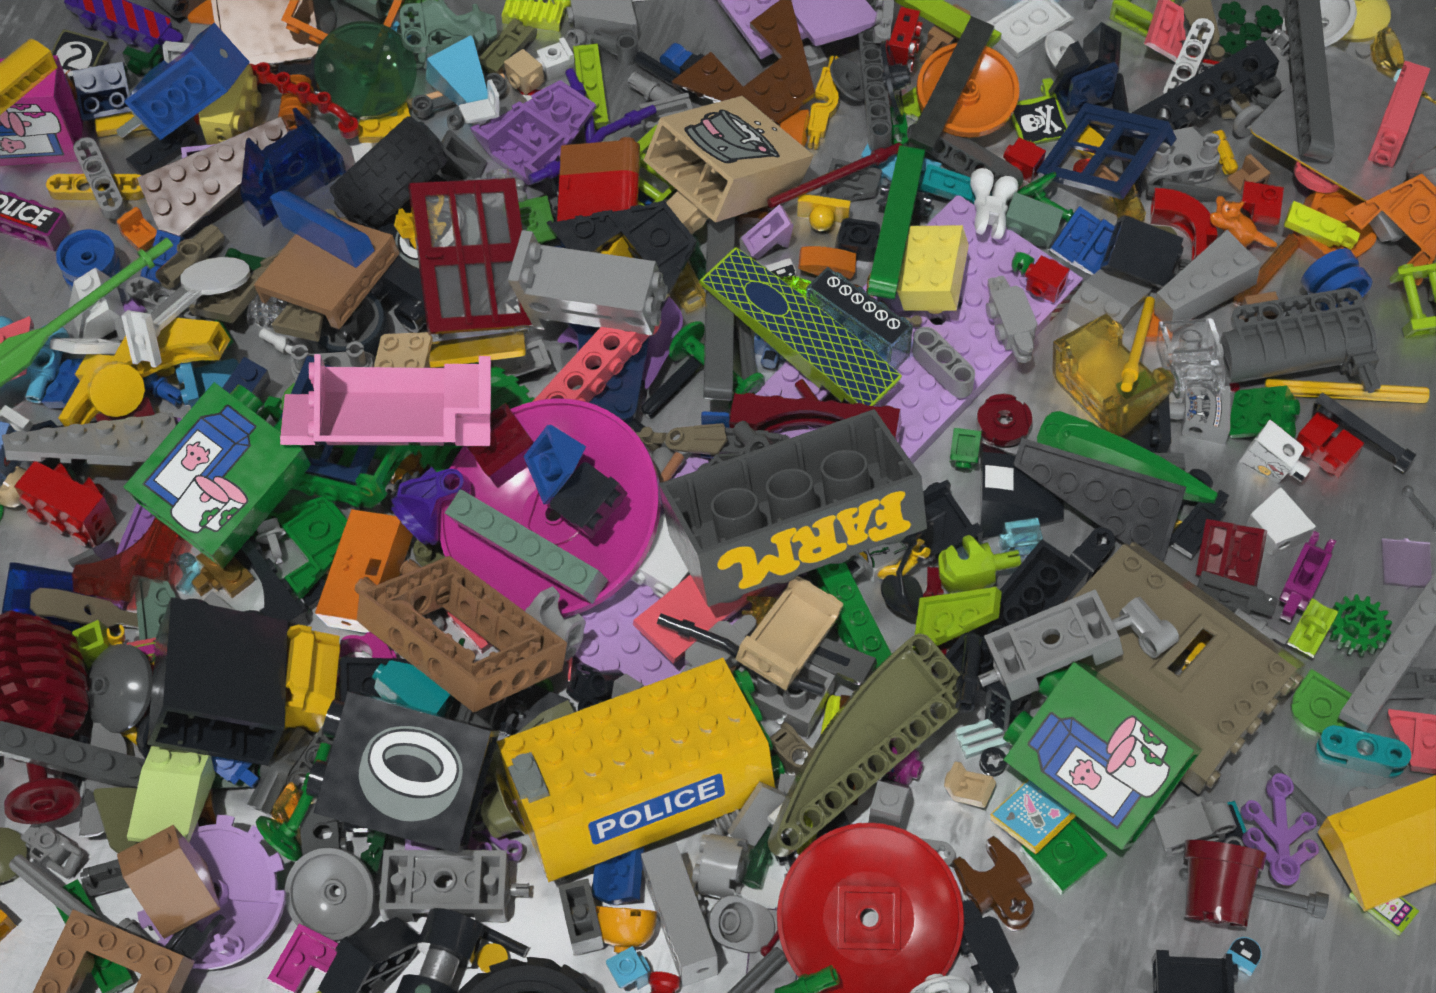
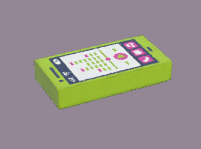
M1351 891L1348 897H1350L1353 901L1359 904L1355 895ZM1400 897L1367 912L1400 936L1418 914L1419 910Z

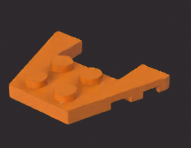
M1419 174L1343 213L1362 230L1382 211L1420 248V251L1406 264H1413L1415 267L1433 263L1436 256V187L1423 174ZM1424 278L1414 279L1415 284L1419 286Z

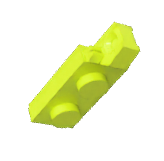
M1296 201L1291 203L1284 222V227L1329 247L1342 245L1352 249L1358 242L1360 233L1347 227L1341 221Z

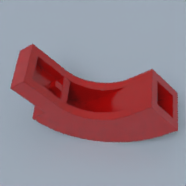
M1155 188L1151 201L1150 224L1171 226L1182 231L1191 243L1192 262L1217 238V228L1211 223L1210 219L1211 213L1202 203L1186 193L1172 189Z

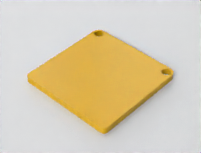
M524 331L432 342L429 357L430 368L443 367L445 364L479 362V356H491V360L525 356Z

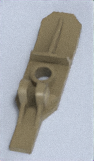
M39 588L31 594L30 609L37 616L55 617L68 620L69 623L74 621L83 624H90L99 620L107 628L122 625L139 629L137 613L120 610L108 600L48 588ZM84 608L89 609L91 611V615H88L85 612Z

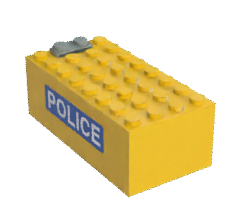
M724 658L497 741L512 796L548 883L708 822L714 818L721 817L724 814L734 812L737 809L739 810L744 806L759 782L775 788L768 741Z

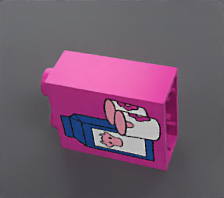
M58 55L53 56L57 69L0 115V166L78 162L73 146L77 140L82 138L83 120Z

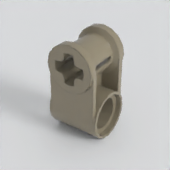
M783 722L780 725L781 729L770 737L773 747L770 750V756L777 754L783 768L790 775L796 776L802 765L796 764L794 761L806 759L812 748L797 734L790 724Z

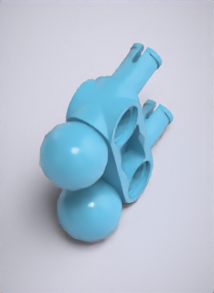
M0 316V328L14 323L10 318ZM64 327L48 338L33 363L27 368V374L19 377L31 380L25 395L26 400L31 403L41 404L47 384L53 382L59 373L62 354L65 352L50 349V339L70 338L68 331Z

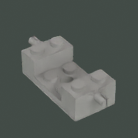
M1095 589L984 636L993 659L994 669L978 675L980 683L984 687L999 680L1006 687L1013 701L1039 690L1037 677L1091 655L1096 666L1124 654L1117 631L1133 625L1129 613H1126L1112 620ZM1056 634L1060 636V639L1055 644H1046L1044 642L1048 635Z
M384 850L381 883H374L375 895H380L379 910L384 921L394 917H398L401 921H415V913H429L430 909L444 908L459 913H474L477 922H507V907L511 896L529 897L530 884H511L509 878L510 862L507 850H465L459 853L447 850ZM442 875L452 877V883L446 888L437 887L435 882Z

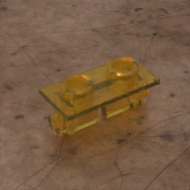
M1134 184L1124 199L1109 197L1118 211L1117 218L1127 215L1143 222L1146 211L1140 198L1135 197L1131 200L1138 194Z

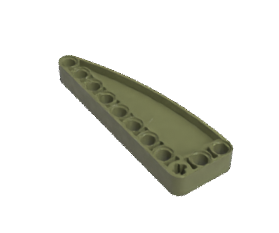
M913 635L886 658L852 693L822 732L797 773L772 827L768 839V847L774 855L786 857L801 847L959 712L955 704L958 695L956 679L960 676V673L927 635ZM912 646L916 647L919 650L920 655H917L913 651ZM931 669H934L938 673L939 678H936L932 674ZM930 709L937 713L938 719L932 716ZM910 726L916 729L918 737L911 733ZM889 743L895 746L897 754L890 750ZM868 761L875 765L876 772L869 768ZM846 779H850L854 783L855 791L848 787ZM825 797L833 801L834 809L826 805ZM803 815L811 819L812 827H808L804 823ZM782 833L789 837L791 841L790 846L782 842Z

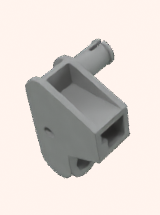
M1193 127L1173 130L1177 138L1172 146L1162 142L1142 171L1141 184L1146 188L1147 185L1160 186L1162 179L1189 185L1211 181L1215 176L1216 166L1220 160V154L1217 151L1221 141L1219 136L1214 133H1208L1202 137Z
M357 341L349 343L346 347V352L318 353L321 355L323 362L329 361V363L324 364L332 367H374L375 357L371 353L364 352L362 343ZM302 344L295 345L291 349L293 361L290 368L295 382L307 355L312 357L315 355L309 354L308 348Z

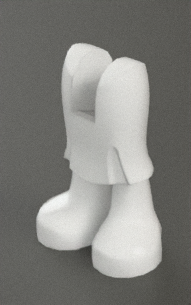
M977 169L970 178V186L976 198L974 202L976 209L975 231L977 234L982 235L986 230L987 224L992 225L991 237L999 240L1006 229V212L1008 210L1006 203L1012 199L1015 192H1018V181L1012 176H1004L996 181L992 189L993 173L988 169Z

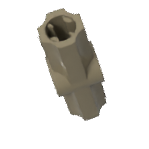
M210 224L193 239L181 241L177 245V253L155 272L156 279L160 281L163 287L169 290L175 288L181 282L180 275L186 268L205 260L225 242L224 234L220 232L218 227Z

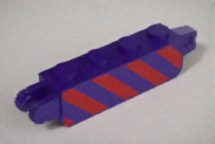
M64 1L66 9L78 15L80 23L85 27H92L102 31L107 36H114L127 44L139 46L149 53L155 44L161 45L163 49L165 41L180 43L184 41L182 33L173 29L170 17L130 1Z

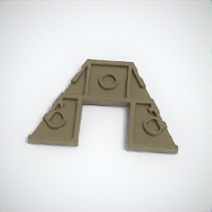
M283 249L261 261V267L251 272L246 283L238 288L225 293L214 294L198 305L191 304L188 307L191 314L234 323L258 294L254 286L255 282ZM289 303L271 325L275 333L318 342L324 314Z

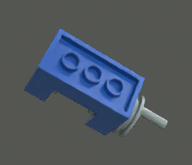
M213 23L199 33L182 54L170 63L163 60L151 69L135 87L130 89L128 97L124 102L131 109L134 117L119 127L117 134L120 137H125L142 124L150 129L159 140L163 139L228 92L250 61L223 31Z

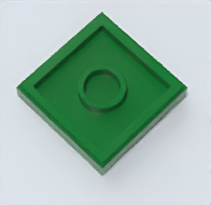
M1075 819L1070 821L1037 854H1034L1024 845L1020 849L1061 895L1107 857V853Z

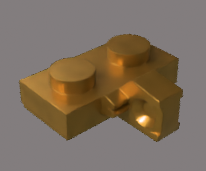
M200 553L196 556L198 563L203 568L191 583L201 597L212 588L217 590L222 587L231 598H234L255 581L249 571L235 557L222 569L204 554Z

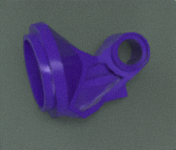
M431 467L420 478L410 479L399 485L396 496L391 499L394 504L391 510L424 545L430 543L434 546L439 542V514L442 501L453 500L460 489L469 494L471 483L457 469H446L436 472ZM460 478L459 486L454 490H450L452 480Z

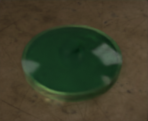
M356 21L334 29L324 38L315 56L314 76L319 92H328L331 95L332 102L342 107L351 117L360 120L380 119L398 111L408 101L415 87L417 66L413 51H409L403 46L401 35L380 23Z

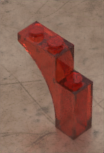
M155 517L146 533L125 551L102 561L75 565L72 572L73 592L109 598L114 601L131 602L140 576L169 582L184 539Z

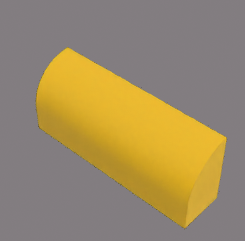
M28 39L0 62V115L57 69L51 50L34 39Z

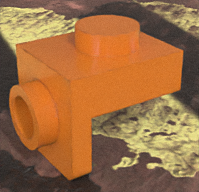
M134 207L129 212L124 213L117 220L122 237L137 251L140 249L147 251L153 246L157 230L143 218L142 212L138 207Z

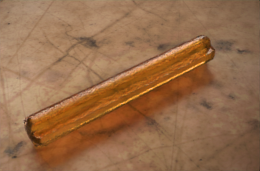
M1295 234L1287 236L1260 267L1257 284L1234 297L1233 304L1236 307L1242 306L1245 296L1257 295L1299 248L1301 238Z

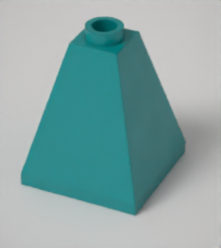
M390 660L386 666L381 663L372 676V679L376 681L374 689L383 699L441 715L446 714L455 700L451 694L411 664Z

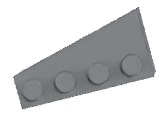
M1226 230L1157 292L1154 313L1169 330H1172L1256 285L1261 263Z

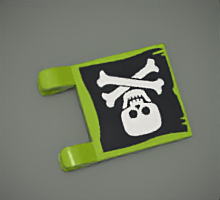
M1052 78L1042 79L1043 85L1040 87L1042 97L1018 101L1015 111L1011 116L1017 137L1033 142L1035 145L1058 141L1068 127L1056 93L1050 96L1048 92L1054 83Z

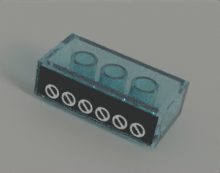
M827 267L806 287L807 299L845 327L895 370L910 357L913 326L906 318L899 317L893 313L884 303L878 302L867 295V292L861 287H856L847 281L841 273L834 272Z

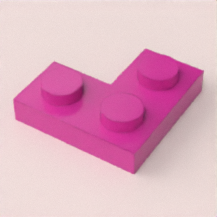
M298 924L268 976V981L291 993H298L311 968L324 974L327 973L337 954L335 949L338 943Z

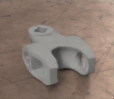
M552 586L540 592L531 605L526 608L525 612L567 642L564 662H566L578 651L583 640L586 622L579 613L566 620L561 616L558 609L560 594Z

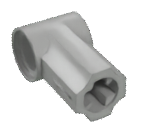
M1140 596L1131 600L1119 612L1120 616L1129 613L1133 625H1130V627L1139 636L1138 641L1142 650L1151 658H1156L1179 641V634L1176 628L1169 621L1160 620Z

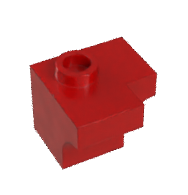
M1244 181L1241 201H1244V205L1241 208L1250 213V219L1253 223L1275 227L1280 221L1284 187Z

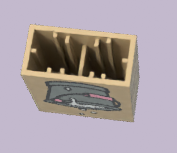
M739 96L661 117L643 161L716 223L768 206L767 199L801 185L814 155L746 98Z

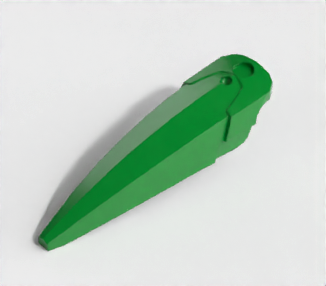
M1056 411L1046 416L1037 436L1038 443L1185 486L1186 490L1183 496L1185 500L1215 503L1217 499V492L1186 471L1127 439L1099 428L1090 421Z

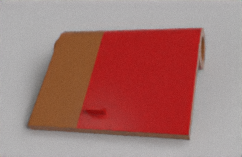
M623 137L619 141L561 145L557 221L574 219L575 216L579 215L591 216L593 213L613 210V212L631 209L630 206L638 205L640 144L635 142L634 138Z

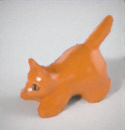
M1223 196L1217 197L1216 212L1211 213L1210 219L1215 227L1223 230L1221 235L1228 230L1245 248L1254 241L1266 247L1276 248L1278 246L1275 241L1257 231L1253 221L1240 212L1244 201L1238 203L1225 201Z

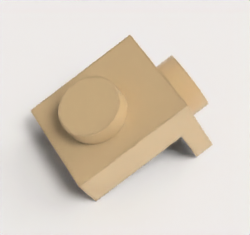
M956 761L951 770L946 774L944 787L953 801L982 808L986 807L996 785L993 776L966 771L962 763Z

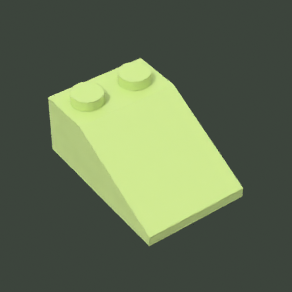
M151 746L140 774L127 833L128 841L141 842L174 825L185 839L190 842L216 776L211 756Z

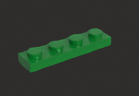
M78 879L62 887L97 915ZM55 905L63 922L66 924L69 916ZM92 953L95 963L91 974L101 993H116L133 983L126 967Z

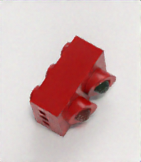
M34 461L14 485L20 496L19 501L27 509L26 514L36 522L44 521L48 523L59 534L65 532L71 535L73 540L82 546L88 544L96 547L100 545L117 524L104 498L105 488L101 484H94L90 477L87 478L83 485L76 482V473L72 469H65L60 462L53 470Z

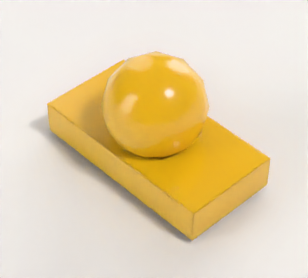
M804 194L798 197L797 216L809 218L810 225L815 230L826 231L832 227L834 222L841 223L843 219L850 217L851 201Z

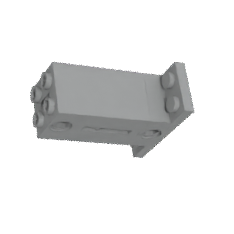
M525 230L521 232L508 276V282L533 327L545 330L547 321L553 320L599 328L606 327L628 332L632 331L653 336L655 326H659L661 320V303L666 300L668 294V286L664 283L663 275L659 271L656 261L540 245L534 233Z

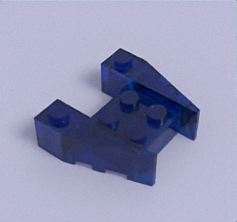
M297 108L293 109L297 128L289 131L276 142L267 145L263 150L250 138L246 139L240 193L245 209L263 227L279 217L270 199V196L279 191H291L313 175H316L325 185H328L346 173L343 156Z

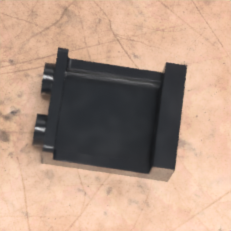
M1124 215L1117 218L1100 268L1109 272L1116 270L1154 285L1156 290H1161L1174 278L1175 272L1172 270L1175 261H1178L1183 253L1184 247L1181 245L1184 238Z
M948 480L941 483L935 482L923 491L925 507L946 511L943 539L929 546L931 553L926 559L931 567L938 566L939 554L951 545L957 551L958 556L965 553L966 551L962 543L963 537L971 535L981 544L983 529L978 522L973 525L950 493L951 484ZM923 546L919 547L921 551L925 548Z
M1156 950L1151 959L1153 993H1235L1234 983L1238 981V966L1233 964L1232 954L1225 953L1223 958L1169 956V950Z

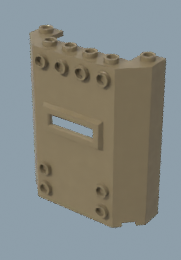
M1131 542L1130 545L1127 543L1123 544L1073 598L1096 589L1109 617L1113 620L1120 617L1119 612L1131 600L1140 596L1160 620H1167L1176 628L1179 634V641L1156 658H1151L1140 647L1139 636L1130 626H1127L1117 631L1123 655L1097 666L1091 655L1076 662L1088 664L1203 749L1181 779L1183 783L1200 794L1206 786L1211 789L1222 775L1218 772L1222 762L1230 753L1236 755L1246 742L1243 737L1247 733L1253 735L1263 722L1260 717L1264 713L1269 716L1279 703L1277 700L1278 696H1286L1291 690L1294 692L1304 679L1300 674L1306 664L1136 542ZM1203 629L1214 636L1179 676L1168 669ZM1056 634L1048 635L1044 642L1046 644H1055L1060 639V636ZM1072 663L1069 664V665H1066L1065 667H1067V668L1069 669V667L1072 665Z

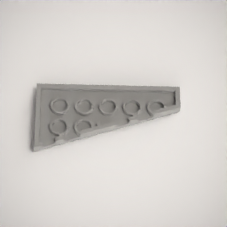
M157 413L151 416L128 417L113 421L102 420L97 423L72 424L66 427L42 428L28 432L16 431L11 434L2 435V442L6 460L41 462L46 457L60 458V463H72V459H87V464L133 466L137 462H145L175 428L176 423L172 413Z

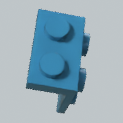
M228 359L194 368L192 362L180 363V367L175 369L179 383H184L185 389L180 390L184 405H190L192 408L214 382L223 387L239 365L236 359Z

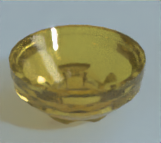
M1385 27L1378 31L1370 48L1374 63L1394 73L1397 72V69H1402L1405 62L1404 55L1395 32L1392 28Z

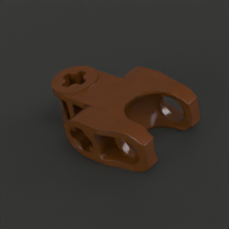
M992 836L986 840L987 844L985 847L987 853L995 865L991 870H974L961 857L952 861V869L961 886L963 895L969 901L975 902L974 904L981 914L991 908L1002 924L1011 931H1021L1029 925L1033 912V902L1023 888L1032 882L1031 876L1018 856L998 838Z

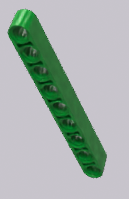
M899 145L867 294L869 296L895 300L922 172L925 149Z

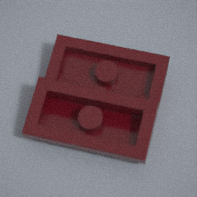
M504 403L490 414V446L466 447L475 457L485 474L490 477L534 442L509 406Z
M1206 519L1196 575L1200 576L1202 571H1206L1257 587L1268 531Z

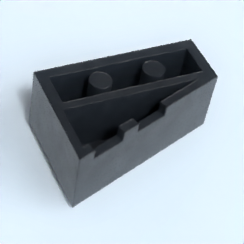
M394 917L385 922L381 921L369 929H362L358 934L351 937H344L335 949L337 954L318 990L321 993H372L371 985L379 979L384 982L388 981L411 963L418 950L417 942L420 935L398 917Z

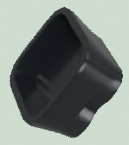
M851 218L843 219L837 233L835 248L856 253V261L874 262L881 231L880 225L872 221Z

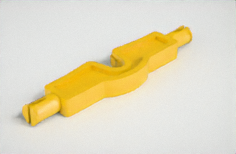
M834 56L829 58L828 67H823L821 77L815 89V98L826 103H813L811 105L808 124V136H810L807 145L809 149H812L813 143L814 150L818 149L820 138H825L829 119L835 115L838 109L839 95L837 86L830 73V66L834 61Z

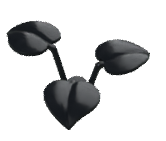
M925 507L927 529L908 535L901 541L909 546L896 571V576L888 575L881 583V594L885 602L896 611L908 617L915 618L917 616L919 600L923 598V592L916 578L910 575L902 576V571L913 548L917 545L918 539L925 541L921 546L927 548L943 539L946 511L938 508Z

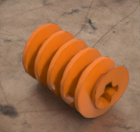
M299 74L290 75L292 83L297 85L300 82H307L310 84L312 93H315L309 77ZM291 93L282 94L278 118L282 117L286 128L296 132L307 130L310 126L309 120L311 119L312 103L303 104L299 102L297 96Z

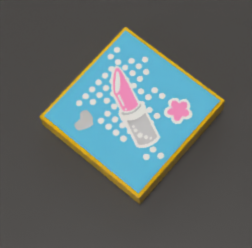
M1029 779L990 814L991 821L1034 854H1037L1076 817L1074 813Z

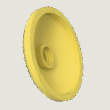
M1354 0L1357 7L1356 19L1351 29L1341 40L1366 42L1379 37L1387 29L1390 22L1391 10L1386 0Z

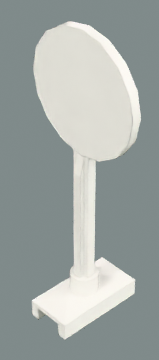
M218 257L197 262L186 268L180 275L181 286L188 292L154 321L149 313L130 310L123 313L121 317L132 364L148 361L151 367L155 368L161 364L162 360L156 338L159 336L160 331L201 295L225 293L246 283L250 277L249 265L243 260L231 257Z

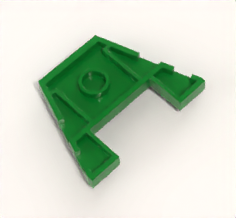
M323 496L293 505L292 510L277 514L276 511L271 512L264 520L277 518L280 528L285 529V534L308 561L284 577L293 592L300 599L310 591L331 567L347 523V519L335 504ZM257 529L251 535L252 539H256V537L258 536Z

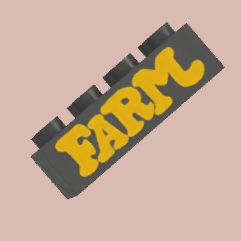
M875 409L659 484L669 536L708 607L718 603L734 602L746 593L774 583L790 582L799 574L827 564L843 563L849 560L852 555L883 544H896L908 535L927 529L922 477Z

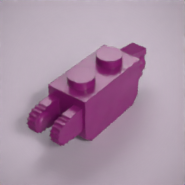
M1313 531L1309 541L1305 542L1278 599L1286 603L1280 618L1291 622L1297 608L1302 611L1306 610L1332 557L1331 551L1336 540L1330 538L1323 550L1315 546L1320 534L1316 531Z

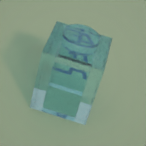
M1038 518L1005 522L1003 532L999 534L1001 551L1018 550V556L1021 559L1026 558L1040 540L1043 539Z

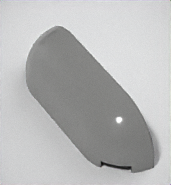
M93 722L90 745L127 754L126 743L120 733L109 732L100 723ZM85 778L79 836L91 837L105 832L93 792L99 788L119 786Z

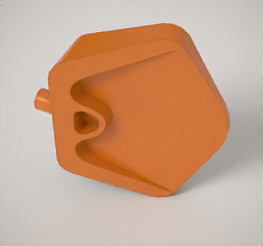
M1343 188L1330 193L1313 191L1307 196L1303 205L1341 221L1347 227L1360 233L1358 242L1352 249H1349L1356 258L1367 252L1374 245L1377 235L1371 225L1368 223L1360 230L1343 214L1346 210L1365 201ZM1293 231L1291 238L1297 247L1317 260L1327 253L1346 248L1342 245L1329 247Z

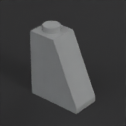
M570 0V7H566L568 21H573L575 29H581L588 34H593L594 30L597 29L612 36L623 32H632L638 38L637 22L631 0Z
M884 779L878 780L870 807L868 823H880L900 828L911 787Z

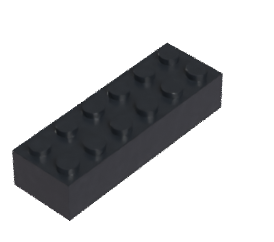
M1041 539L1000 588L1002 594L999 618L962 634L945 654V657L960 673L964 638L968 634H978L981 636L980 639L983 638L978 675L993 670V659L984 636L1071 600L1086 584L1089 570ZM980 683V689L976 692L975 702L986 708L987 685L982 687Z

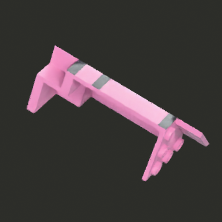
M315 354L314 362H309V380L313 384L314 391H309V394H285L280 445L490 446L491 356H479V364H445V368L325 367L321 355Z

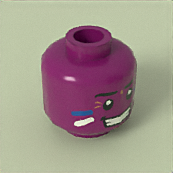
M890 744V750L894 754H897V749L895 748V746ZM915 748L888 771L883 778L902 785H908L913 778L918 779L924 764L922 761H919L920 755L918 750Z

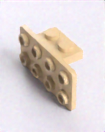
M428 332L382 335L374 367L430 368L429 354L433 337L428 335Z

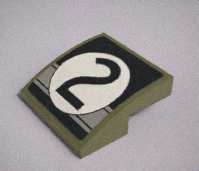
M63 29L51 53L53 56L58 55L64 73L71 69L68 76L75 85L72 71L99 66L109 51L110 46L108 41Z

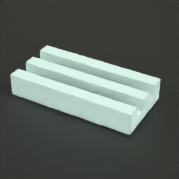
M986 719L956 729L955 735L965 759L982 754L987 748H1002L1010 745L1003 738L968 749L967 745L1004 734V731L998 727L970 737H963L994 727L993 723Z

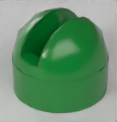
M1016 252L1011 266L1015 273L1019 270L1021 275H1025L1029 265L1034 263L1035 260L1026 253Z

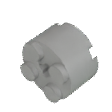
M714 833L702 835L699 852L703 853L701 864H695L692 882L696 883V890L699 894L717 898L737 896L736 893L740 894L747 867V861L742 858V851L748 852V840Z

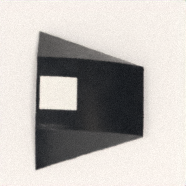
M980 442L979 525L983 529L982 541L987 540L990 536L1002 533L1004 536L1009 535L1012 531L1019 529H1034L1063 522L1064 500L1015 467L1013 464L1016 454Z

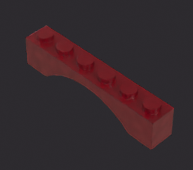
M735 393L729 426L734 428L739 422L746 421L755 431L764 430L771 433L798 425L827 426L875 409L894 438L899 442L902 421L900 408L888 405L878 407L867 406L863 403H838L833 400L824 402L813 401L808 398L791 399L778 395L770 397L759 396L753 393Z

